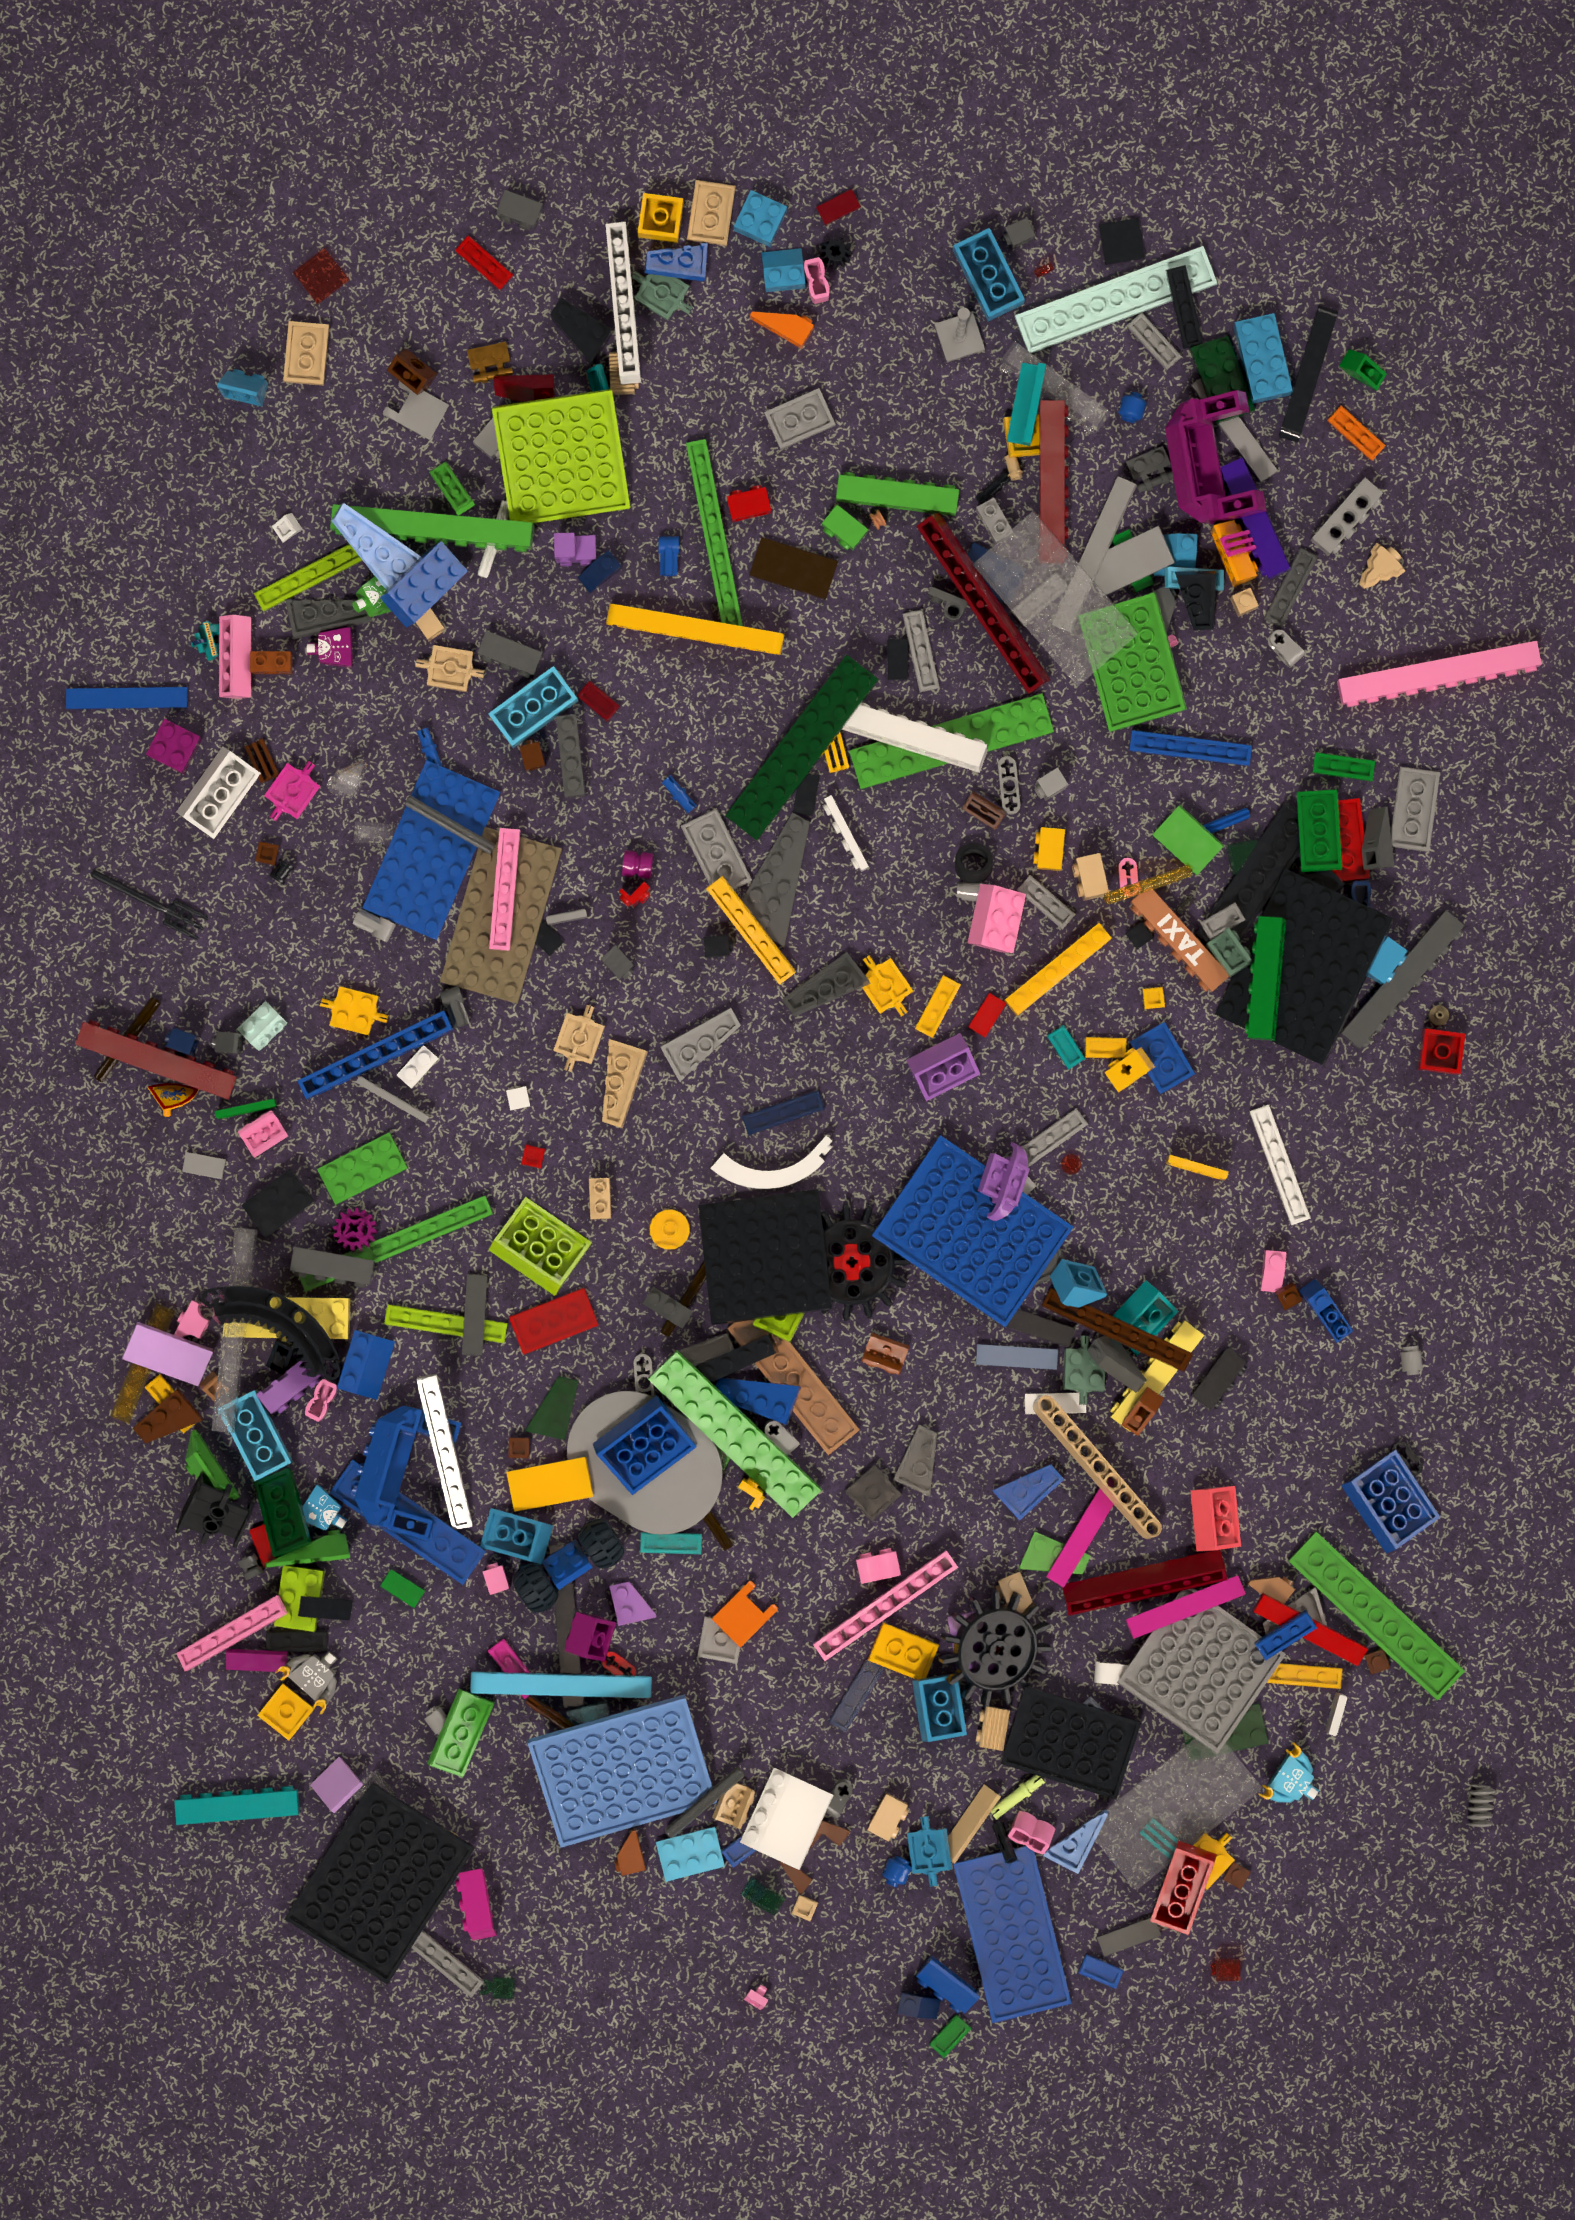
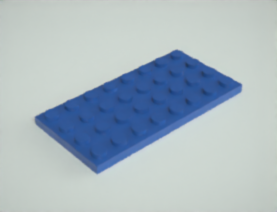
M426 760L411 796L482 836L500 792ZM406 806L362 908L437 940L477 847Z
M1026 1845L1013 1848L1018 1859L1010 1864L1005 1863L1002 1851L953 1863L992 2023L1072 2004L1035 1853Z

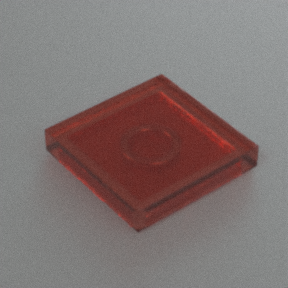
M325 248L293 272L317 305L350 281Z

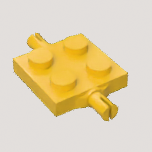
M870 955L867 956V959L864 958L863 961L869 968L865 976L871 984L862 987V989L879 1014L893 1007L896 1008L901 1017L904 1015L903 1012L905 1014L908 1013L901 1002L913 990L893 960L890 958L884 963L876 965Z
M339 986L337 997L334 1001L322 998L321 1002L324 1003H320V1007L332 1009L329 1026L365 1035L370 1034L375 1020L387 1023L389 1015L377 1012L379 996Z
M1204 1831L1192 1844L1195 1847L1217 1854L1206 1885L1207 1890L1234 1861L1224 1847L1232 1839L1227 1832L1217 1841Z

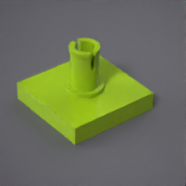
M805 1313L755 1319L753 1325L790 1343Z

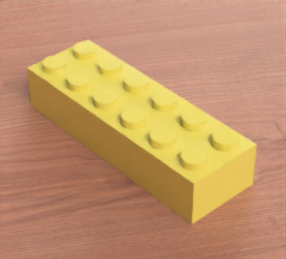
M273 1297L270 1300V1306L275 1308L278 1301ZM286 1297L312 1315L330 1339H350V1298ZM300 1312L294 1315V1320L298 1323L302 1319ZM226 1323V1337L278 1338L276 1334L270 1333L269 1330L252 1324Z

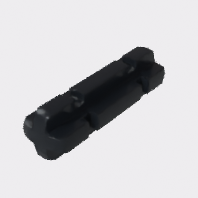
M1005 472L1002 473L998 480L995 479L984 489V492H980L976 496V500L980 504L987 502L988 498H992L1003 488V485L1006 486L1010 482V477Z

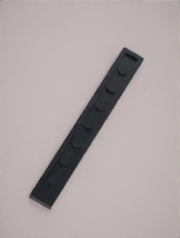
M567 1544L549 1545L550 1555ZM572 1581L560 1590L556 1587L558 1599L554 1606L561 1674H581L580 1656L565 1651L566 1639L570 1634L572 1620L576 1615ZM563 1696L564 1708L584 1706L583 1696Z

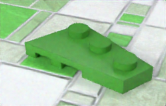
M1034 1531L1019 1569L1049 1571L1065 1544ZM1084 1553L1073 1574L1084 1573L1091 1555Z

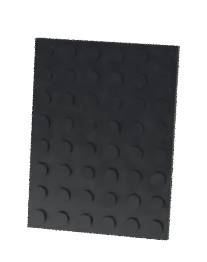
M1284 869L1262 915L1263 917H1278L1286 920L1276 1039L1272 1042L1324 1066L1393 924L1394 918L1288 869ZM1255 932L1247 946L1252 955L1250 957L1251 963L1255 960V953L1252 951L1253 942L1257 938V933ZM1251 963L1233 976L1215 1015L1244 1029L1246 1022H1249V1014H1247V1004L1251 1002L1249 983L1253 982Z
M372 1782L284 1920L388 1985L475 1847Z

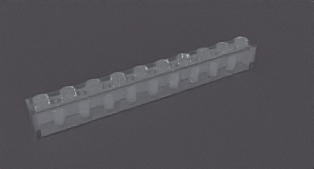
M235 1227L228 1286L251 1287L258 1230ZM232 1322L224 1323L212 1431L234 1433L247 1323Z

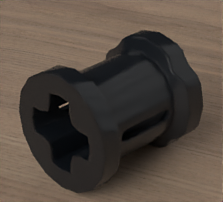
M279 859V864L269 876L284 885V880L290 871H293L295 868Z

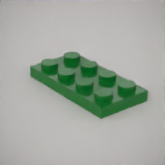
M1337 789L1297 792L1301 872L1342 870Z

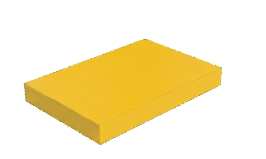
M1168 1155L1165 1163L1167 1165L1219 1180H1225L1228 1176V1171L1173 1155Z
M882 1622L867 1660L913 1679H924L927 1677L939 1644Z

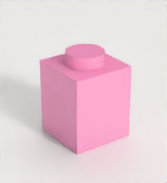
M497 1562L487 1565V1570L483 1571V1575L490 1595L510 1589L504 1566H498Z

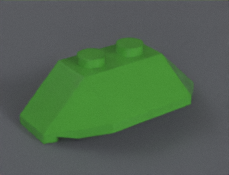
M193 1430L190 1435L185 1458L187 1465H185L191 1476L195 1474L197 1479L200 1473L203 1474L201 1483L224 1491L227 1483L231 1484L232 1489L229 1498L233 1500L239 1499L240 1495L198 1430Z

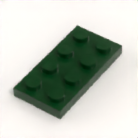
M1228 336L1189 349L1207 398L1236 390L1246 392L1249 412L1216 420V424L1255 411Z
M288 1467L255 1481L254 1486L273 1557L278 1558L312 1544L293 1470Z
M1259 1703L1250 1706L1218 1754L1182 1730L1189 1761L1268 1744Z

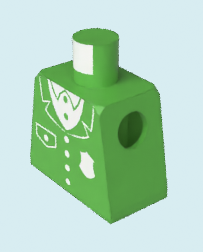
M375 576L356 592L358 599L352 603L356 612L359 613L366 610L370 617L391 612L379 598L386 589Z

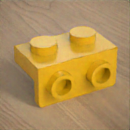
M749 1477L748 1480L743 1478L738 1488L755 1498L749 1507L750 1510H753L754 1507H760L765 1496H763L764 1490L759 1488V1485Z

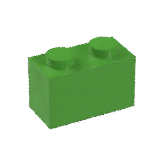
M838 505L834 507L822 522V527L824 528L822 531L831 538L835 536L839 539L838 544L845 550L850 548L853 551L868 533V529Z

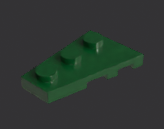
M559 1376L525 1431L565 1440L579 1381Z

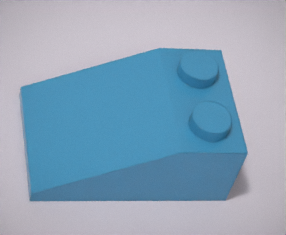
M233 369V372L227 371L218 382L217 388L224 398L263 406L268 382L264 380L263 376L253 374L251 377L244 375L245 372Z
M491 1508L480 1547L542 1565L553 1525Z

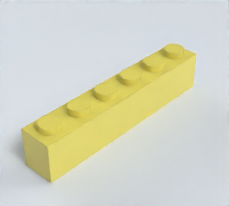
M1183 1320L1182 1323L1178 1321L1171 1331L1174 1334L1170 1339L1166 1337L1164 1340L1192 1352L1204 1335ZM1150 1357L1147 1361V1364H1149L1148 1368L1145 1371L1140 1370L1147 1381L1136 1393L1127 1387L1122 1394L1125 1398L1120 1404L1118 1402L1114 1404L1110 1410L1112 1413L1110 1417L1121 1425L1144 1390L1149 1387L1160 1394L1177 1372V1369Z

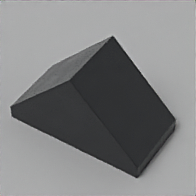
M281 1338L276 1339L266 1367L283 1375L294 1354H292L293 1349L288 1348V1343L282 1342Z

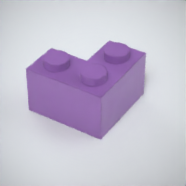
M554 533L556 563H560V566L563 567L572 566V563L589 566L596 560V536Z

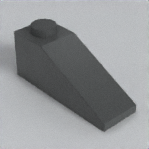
M616 945L601 958L603 964L619 980L622 978L626 980L634 972L632 970L634 965Z
M1102 1336L1095 1339L1088 1348V1353L1098 1367L1135 1393L1147 1381L1121 1343Z

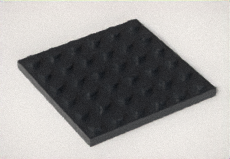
M818 1189L698 1205L712 1325L833 1309Z

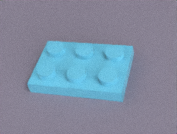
M715 1826L675 1836L674 1838L656 1841L666 1882L725 1867Z

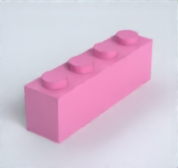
M239 615L219 616V697L233 699L251 697V617Z

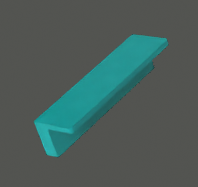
M1022 363L1007 442L1026 446L1031 445L1046 364L1038 363V365Z

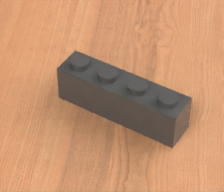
M576 714L556 716L565 799L586 797Z
M294 1247L290 1271H295L294 1276L306 1277V1274H312L314 1279L326 1281V1277L334 1278V1283L346 1285V1281L354 1282L356 1287L366 1288V1284H372L376 1261Z

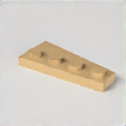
M609 1039L602 1122L623 1128L648 1051Z

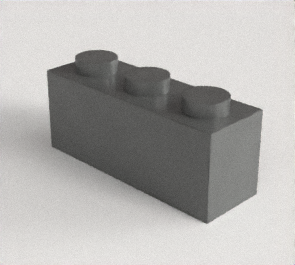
M489 631L485 632L477 652L481 656L480 660L492 664V661L500 664V668L510 671L511 668L519 671L518 675L525 678L535 677L543 657V652Z

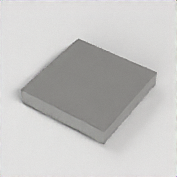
M705 1616L697 1657L737 1664L740 1647L711 1617Z

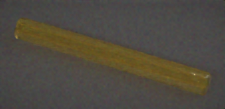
M1189 865L1107 892L1104 894L1103 900L1109 905L1191 877L1193 871Z

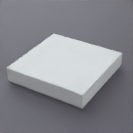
M1338 1692L1335 1693L1325 1732L1336 1736L1347 1701V1696Z

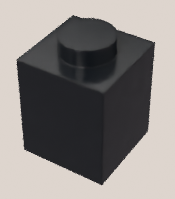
M728 935L703 937L706 959L729 957V952L733 951L732 939L728 940Z

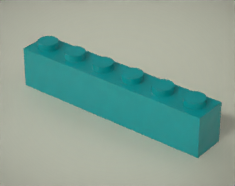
M283 1786L279 1791H273V1787L261 1788V1792L253 1793L252 1789L240 1790V1794H232V1791H222L218 1796H212V1792L200 1793V1797L193 1798L192 1794L179 1795L180 1799L174 1800L176 1825L299 1815L298 1789H293V1786Z

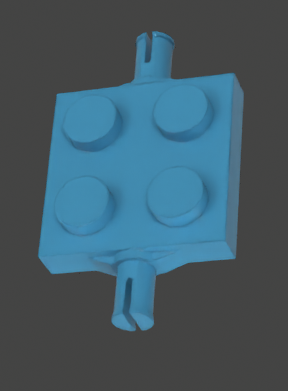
M929 1816L920 1817L922 1829L917 1832L907 1833L912 1874H928L929 1887L938 1886L936 1873L952 1869L947 1829L936 1830L930 1828Z

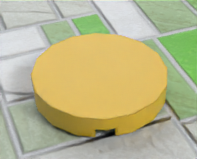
M673 1209L657 1213L650 1224V1236L653 1242L667 1250L682 1246L687 1241L690 1233L686 1217Z

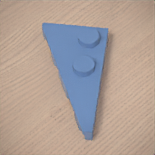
M1103 1810L1049 1848L1043 1856L1079 1874L1109 1811Z

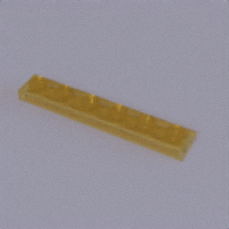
M156 1303L148 1326L168 1332L176 1311ZM135 1363L131 1364L111 1412V1417L130 1424L151 1369Z

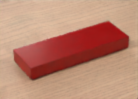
M469 235L455 249V252L500 291L513 277L510 271Z

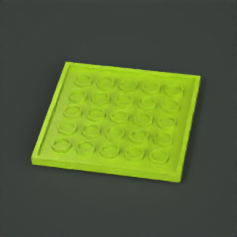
M612 389L492 407L510 521L538 523L630 508Z

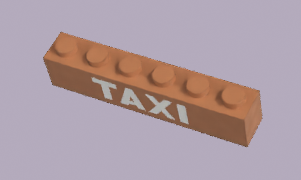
M1150 886L1130 902L1132 905L1130 909L1137 917L1141 915L1146 920L1144 925L1151 932L1153 930L1156 931L1159 935L1157 939L1164 947L1168 945L1173 950L1171 955L1178 962L1180 960L1183 961L1186 965L1184 968L1191 977L1195 975L1200 980L1198 985L1205 992L1208 990L1210 993L1213 992L1229 977L1220 963Z

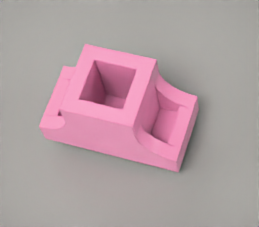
M192 1300L186 1312L182 1311L177 1320L180 1324L174 1335L181 1338L187 1335H193L199 1339L202 1338L210 1320L202 1316L200 1303Z

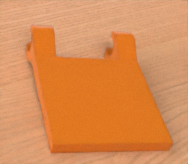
M749 1581L712 1618L740 1648L778 1611V1607L772 1604L763 1613L747 1597L755 1588V1584L752 1581Z

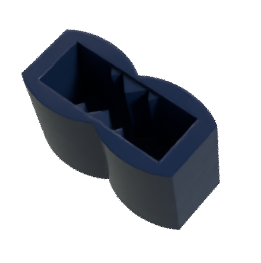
M1354 881L1349 888V898L1371 908L1369 903L1371 885L1369 881Z

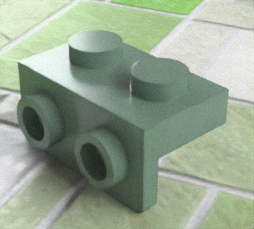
M1228 927L1222 934L1208 942L1207 946L1228 976L1232 977L1250 965V957L1252 955L1247 947H1242L1238 934L1234 930L1231 931Z

